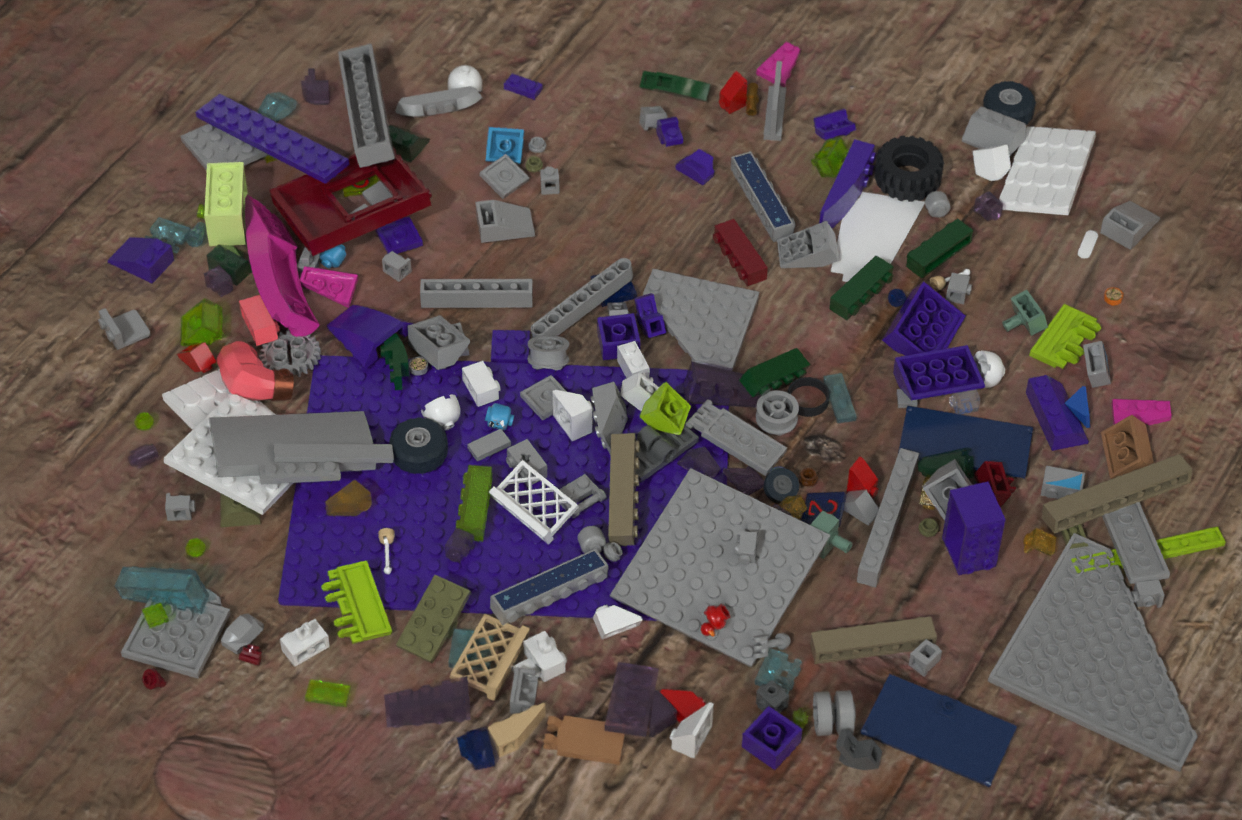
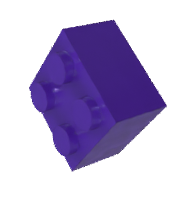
M634 313L597 317V334L603 360L617 359V346L633 341L636 342L640 349V338Z
M768 706L743 733L742 748L776 770L801 743L802 729Z

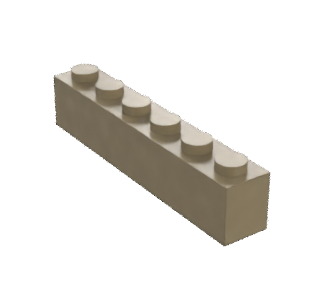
M635 433L611 434L608 537L610 543L616 542L619 546L634 545L635 538H638V526H635V520H638L639 514L638 508H635V503H639V492L636 491V486H639V474H636V469H640V461L636 454L640 452V441H636Z
M917 617L909 620L900 619L894 622H878L876 624L857 625L848 628L839 627L826 631L818 630L811 632L810 647L814 663L820 664L914 651L926 639L936 644L937 635L931 617Z

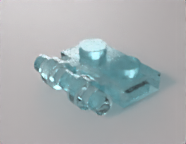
M158 217L150 228V234L153 236L146 235L145 238L166 239L165 243L172 246L174 253H178L179 247L175 246V243L183 245L191 234V228Z
M769 648L768 656L765 657L755 678V685L761 686L773 680L777 685H781L788 694L794 687L795 677L801 671L802 661L794 659L793 663L788 662L789 654ZM783 670L788 672L787 677L781 676Z

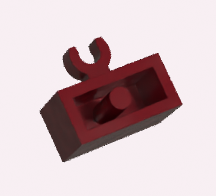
M984 461L974 474L977 484L989 482L1000 508L1016 490V487L1010 486L1014 479L1006 477L1002 462Z

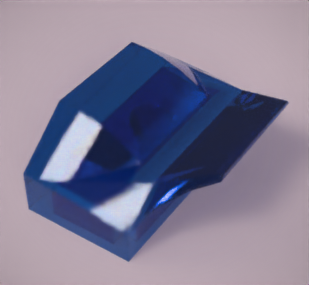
M486 727L467 731L464 735L456 737L461 757L466 758L472 763L474 771L495 766L493 750Z

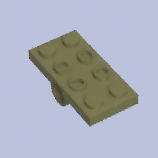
M434 575L396 646L433 664L446 638H450L454 634L458 624L457 618L469 599L471 591Z

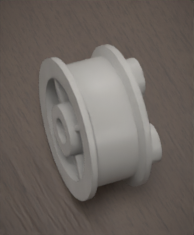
M542 335L531 338L528 341L530 349L528 362L534 369L561 370L562 366L569 362V357L566 354V350L569 348V341L565 338L554 335Z
M776 390L770 391L758 399L756 422L763 431L781 436L795 428L798 422L799 405L794 396L787 392Z

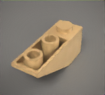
M545 703L533 705L526 711L515 713L501 722L497 721L488 727V739L499 758L521 747L545 718Z

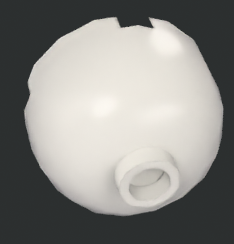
M462 65L452 70L448 77V90L471 86L476 88L478 92H481L482 78L474 67Z
M981 350L975 353L973 359L984 381L985 388L996 386L1005 375V367L1001 358L996 353Z
M453 394L449 395L450 398L448 399L442 396L426 404V410L421 409L424 419L433 420L441 425L444 430L454 427V423L460 416L461 409L456 395Z

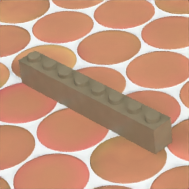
M1180 454L1168 457L1165 460L1152 463L1141 469L1117 476L1057 500L1049 501L1043 504L1042 519L1055 534L1104 514L1191 483L1192 468Z

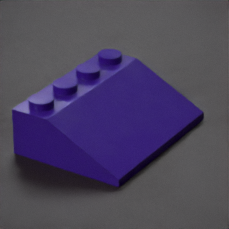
M923 281L911 291L882 341L894 351L905 356L947 349L966 316Z
M968 345L895 357L893 374L897 384L911 401L985 388L984 381Z

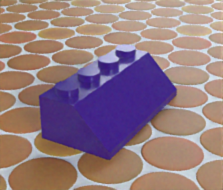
M1048 375L1029 378L1026 395L1051 450L1088 444L1089 441L1079 419L1065 404L1069 398L1062 383Z

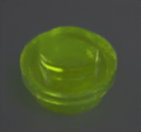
M147 412L139 413L134 421L135 427L142 431L149 430L154 425V419Z
M193 538L188 541L185 550L188 556L195 558L202 556L205 553L206 547L203 541Z
M798 708V710L793 711L794 724L801 729H804L805 724H808L807 711L803 712L802 708Z

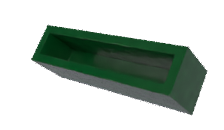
M958 218L952 223H948L945 228L934 233L930 239L923 241L919 247L907 254L906 267L921 279L969 245L972 242L973 229Z
M877 255L873 257L830 297L829 310L845 320L855 316L863 305L869 303L871 297L875 294L877 295L886 283L889 284L892 281L894 266Z
M795 348L749 368L739 381L752 397L764 396L771 389L777 390L784 383L788 385L795 378L804 377L807 374L806 370L811 364L799 349Z

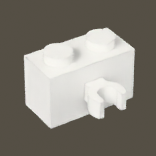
M638 372L622 381L620 396L642 411L644 403L659 387L653 383L652 377L646 378V372Z
M315 619L304 623L300 628H296L293 632H289L280 638L281 649L294 667L330 647L327 633Z
M545 631L523 641L524 654L527 658H531L539 670L543 682L565 672L567 659L562 651H558L553 637H549Z

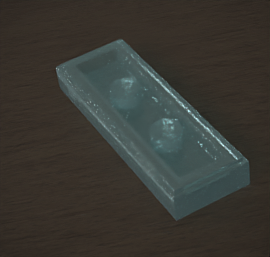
M842 373L824 376L823 381L829 389V399L837 423L856 421L857 416Z

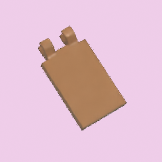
M555 716L548 717L547 730L558 733L557 737L552 734H545V749L557 750V756L620 765L626 725L564 716L563 721Z

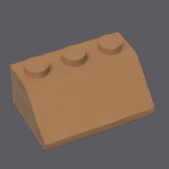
M1130 415L1101 432L1111 479L1154 463L1146 424L1135 416Z

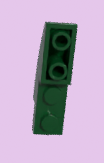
M643 71L639 87L645 90L707 102L711 85L672 74Z
M394 333L382 343L384 346H381V357H385V362L389 364L390 370H394L390 371V382L394 383L395 390H403L402 377L409 376L408 357L401 339Z

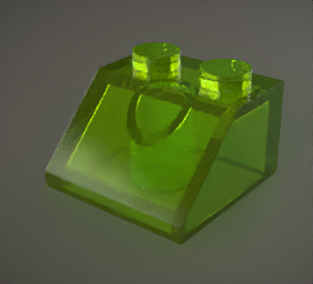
M204 298L181 316L180 345L184 347L205 342L206 345H211L214 341L220 339L223 333L222 307Z

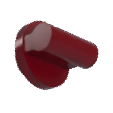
M248 644L247 647H242L239 660L259 666L263 652L259 650V646Z
M155 668L144 671L142 681L147 689L163 688L167 684Z

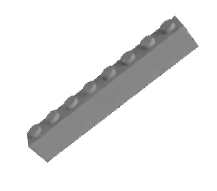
M902 448L899 450L858 568L857 583L875 588L877 586L917 469L919 453Z

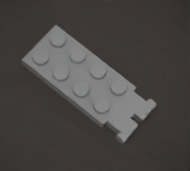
M709 399L686 422L688 428L691 429L693 427L702 433V437L765 476L787 450V447L724 408L722 410L716 408Z

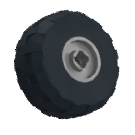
M1002 81L991 86L984 95V108L1023 122L1026 125L1030 123L1034 116L1035 96L1029 88L1021 83Z
M422 417L411 418L397 425L391 433L389 444H392L393 462L403 471L412 474L431 472L442 465L447 457L448 440L446 432L441 425L433 420Z

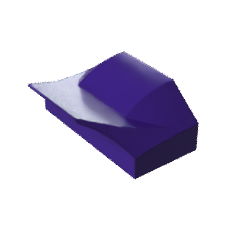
M698 149L676 164V170L704 186L714 177V157Z

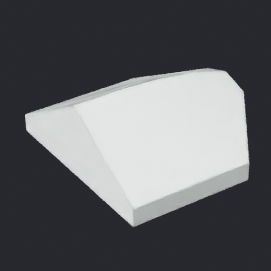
M1007 144L972 151L976 175L994 181L1002 179L1011 169Z

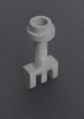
M785 633L777 634L775 639L768 640L766 635L754 636L753 641L759 642L753 645L754 650H759V652L754 653V658L768 656L769 648L786 649L790 645V637Z

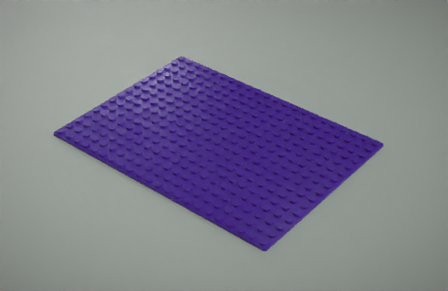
M320 355L321 359L317 360L318 365H314L307 414L364 411L373 444H389L391 433L397 425L411 418H424L421 409L425 411V405L439 397L444 396L445 399L450 398L449 395H456L461 412L458 420L454 423V427L445 430L448 440L447 457L442 465L431 472L412 474L401 470L394 462L376 463L375 470L341 471L340 481L296 483L278 598L280 605L340 608L337 601L327 602L325 599L328 594L340 591V588L331 591H323L321 588L323 583L339 579L330 580L327 572L340 566L367 560L384 610L415 611L434 575H437L471 591V595L461 613L494 614L490 609L491 595L585 554L582 552L577 540L579 532L584 527H598L604 535L606 544L610 543L608 531L611 455L607 448H603L601 437L598 438L595 427L598 426V423L595 422L593 412L592 418L594 423L592 424V433L571 441L553 415L542 420L520 397V392L552 375L567 392L583 395L587 401L591 402V396H593L592 388L615 382L619 392H621L622 381L627 379L621 367L562 366L561 370L546 368L534 369L530 363L484 362L486 367H490L493 379L498 381L501 390L499 391L498 400L478 407L463 382L462 368L480 361H456L454 365L439 370L428 362V371L425 374L417 376L413 375L409 370V376L402 377L403 390H395L394 383L390 382V371L394 370H390L389 364L385 362V358H378L367 369H364L361 363L352 356ZM650 368L649 378H653L655 385L660 387L663 383L667 382L691 405L686 422L707 399L711 400L716 408L720 410L724 408L729 411L730 373L711 370ZM623 398L628 419L622 434L635 433L637 439L639 431L647 426V424L639 417L641 411ZM494 403L511 408V414L514 415L511 426L507 425L503 432L511 441V446L528 439L547 464V478L545 479L561 489L586 474L606 494L605 500L594 503L581 511L580 515L575 518L570 516L552 536L554 540L549 545L495 501L489 493L493 487L497 488L514 470L506 462L507 448L480 461H476L468 450L467 444L498 430L489 427L487 421H485L488 407H492ZM692 427L690 430L699 437L698 442L643 482L639 481V486H636V491L639 492V503H635V508H638L639 514L638 520H635V526H638V538H635L634 545L620 546L622 555L616 562L607 559L604 555V550L599 553L608 564L607 578L602 582H596L588 586L584 590L572 593L567 598H561L549 606L539 608L532 614L526 615L593 618L595 612H597L596 609L599 607L615 605L641 616L642 620L657 621L611 598L610 594L690 468L727 485L728 452L702 437V433ZM542 481L532 484V490L542 489ZM524 482L519 483V491L529 490V486L527 487ZM515 483L508 484L504 491L507 493L515 492ZM546 492V501L555 500L554 492ZM542 493L532 494V503L542 502ZM591 494L590 496L586 497L585 499L581 500L580 502H578V503H576V504L578 505L579 503L583 502V501L586 500L587 498L591 497L593 494ZM529 495L519 496V503H529ZM556 504L546 505V514L556 513ZM560 505V512H567V511ZM542 506L532 507V514L543 515ZM556 517L546 518V526L551 529L556 524ZM383 528H391L395 532L394 541L389 544V564L392 569L390 574L384 573V568L386 567L385 545L379 541V530Z

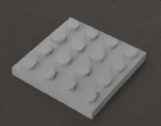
M210 124L181 135L183 144L206 171L207 163L244 162V165H247L269 155Z
M155 588L124 645L121 655L124 658L198 678L231 614L230 609Z

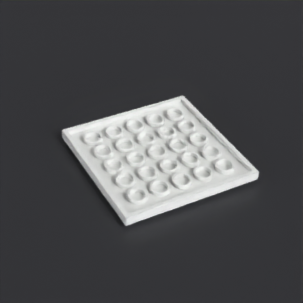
M232 393L164 457L165 464L262 515L293 484H261L259 475L218 477L209 418L277 415L242 396Z

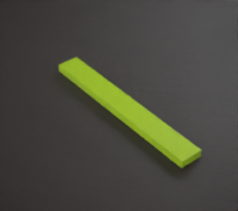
M1218 526L1156 540L1164 559L1225 545V540ZM1112 549L1113 558L1107 556V559L1115 562L1110 563V566L1118 565L1122 569L1123 566L1117 551ZM1105 552L1095 553V554H1092V557L1104 555V554H1107V553H1105ZM1089 555L1082 556L1079 558L1086 559L1089 558ZM1071 559L1072 563L1077 561V559ZM1091 559L1088 564L1094 566L1095 560ZM1108 564L1100 565L1099 567L1104 568L1107 567ZM1074 566L1077 573H1080L1081 570H1079L1077 566ZM1086 568L1084 569V572L1095 570L1096 568Z

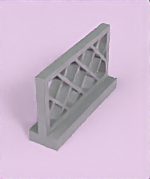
M777 61L774 86H769L763 140L781 141L786 87H780L782 61Z

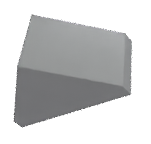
M867 490L849 491L838 502L839 508L868 526L876 519L879 511Z

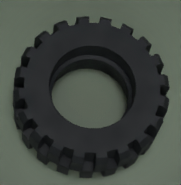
M905 135L900 136L897 139L896 137L892 138L890 142L884 143L877 152L874 172L876 184L883 193L889 194L888 196L893 199L898 198L899 201L908 200V202H913L914 200L921 201L931 192L937 191L941 185L944 168L943 155L936 146H933L932 142L929 140L925 141L924 138H915V136L911 135L909 137H905ZM912 166L918 168L919 171H905L898 167Z

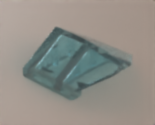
M280 92L270 93L264 98L257 113L279 123L282 118L288 116L296 109L297 100Z

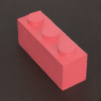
M257 295L240 300L239 305L242 317L256 346L277 340V332L280 331L277 321L272 319L261 296Z

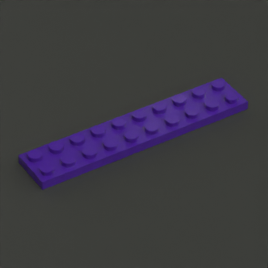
M221 94L195 112L196 117L325 184L349 165L348 158Z

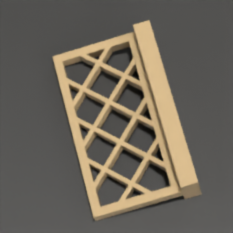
M484 614L453 668L450 678L487 693V698L495 701L512 670V666H514L524 648L523 641L528 639L530 628L522 625L520 629L508 623L502 625L498 619ZM488 622L494 625L495 629L486 631L484 624ZM509 631L514 633V636L504 639L502 632ZM498 634L500 641L491 643L488 636ZM484 637L487 644L477 647L475 640ZM503 645L505 652L496 654L494 647ZM490 649L492 656L482 658L480 651ZM476 652L478 659L469 662L467 655ZM495 660L497 667L488 670L485 663ZM481 664L484 671L474 673L471 666ZM467 668L470 675L462 676L457 674L460 669ZM486 676L488 679L487 685L478 683L476 678Z

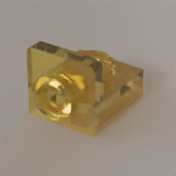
M1035 528L1024 537V552L1028 554L1035 549L1048 556H1052L1055 553L1056 537Z

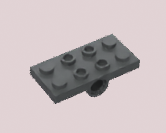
M650 425L643 427L636 441H640V452L636 454L640 461V469H636V474H639V481L643 482L695 445L699 437L685 425L680 435L654 430Z

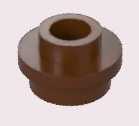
M805 468L799 473L798 480L802 485L810 487L817 483L818 475L814 469Z

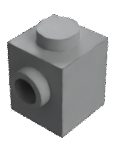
M957 273L951 274L947 288V301L964 304L966 295L971 293L972 284H969L970 276Z

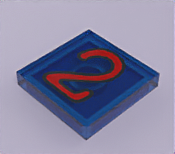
M845 492L807 493L801 521L811 525L823 510L839 519L840 527L846 501Z

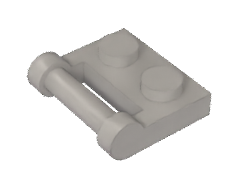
M586 474L559 489L575 503L593 494L578 504L579 508L571 515L573 518L580 515L581 511L594 503L606 499L605 492L599 489ZM568 503L560 504L566 511L571 507Z

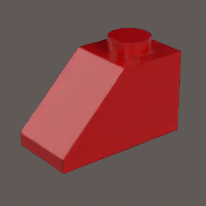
M738 71L733 73L720 91L719 105L729 114L746 106L748 81Z
M205 342L192 344L177 354L194 372L202 371L205 373L213 368V363L217 362Z
M859 457L849 469L846 493L849 491L867 490L871 498H875L879 491V488H877L878 478L866 461Z
M669 689L659 691V703L679 723L706 705L705 701L700 696L697 697L692 691Z

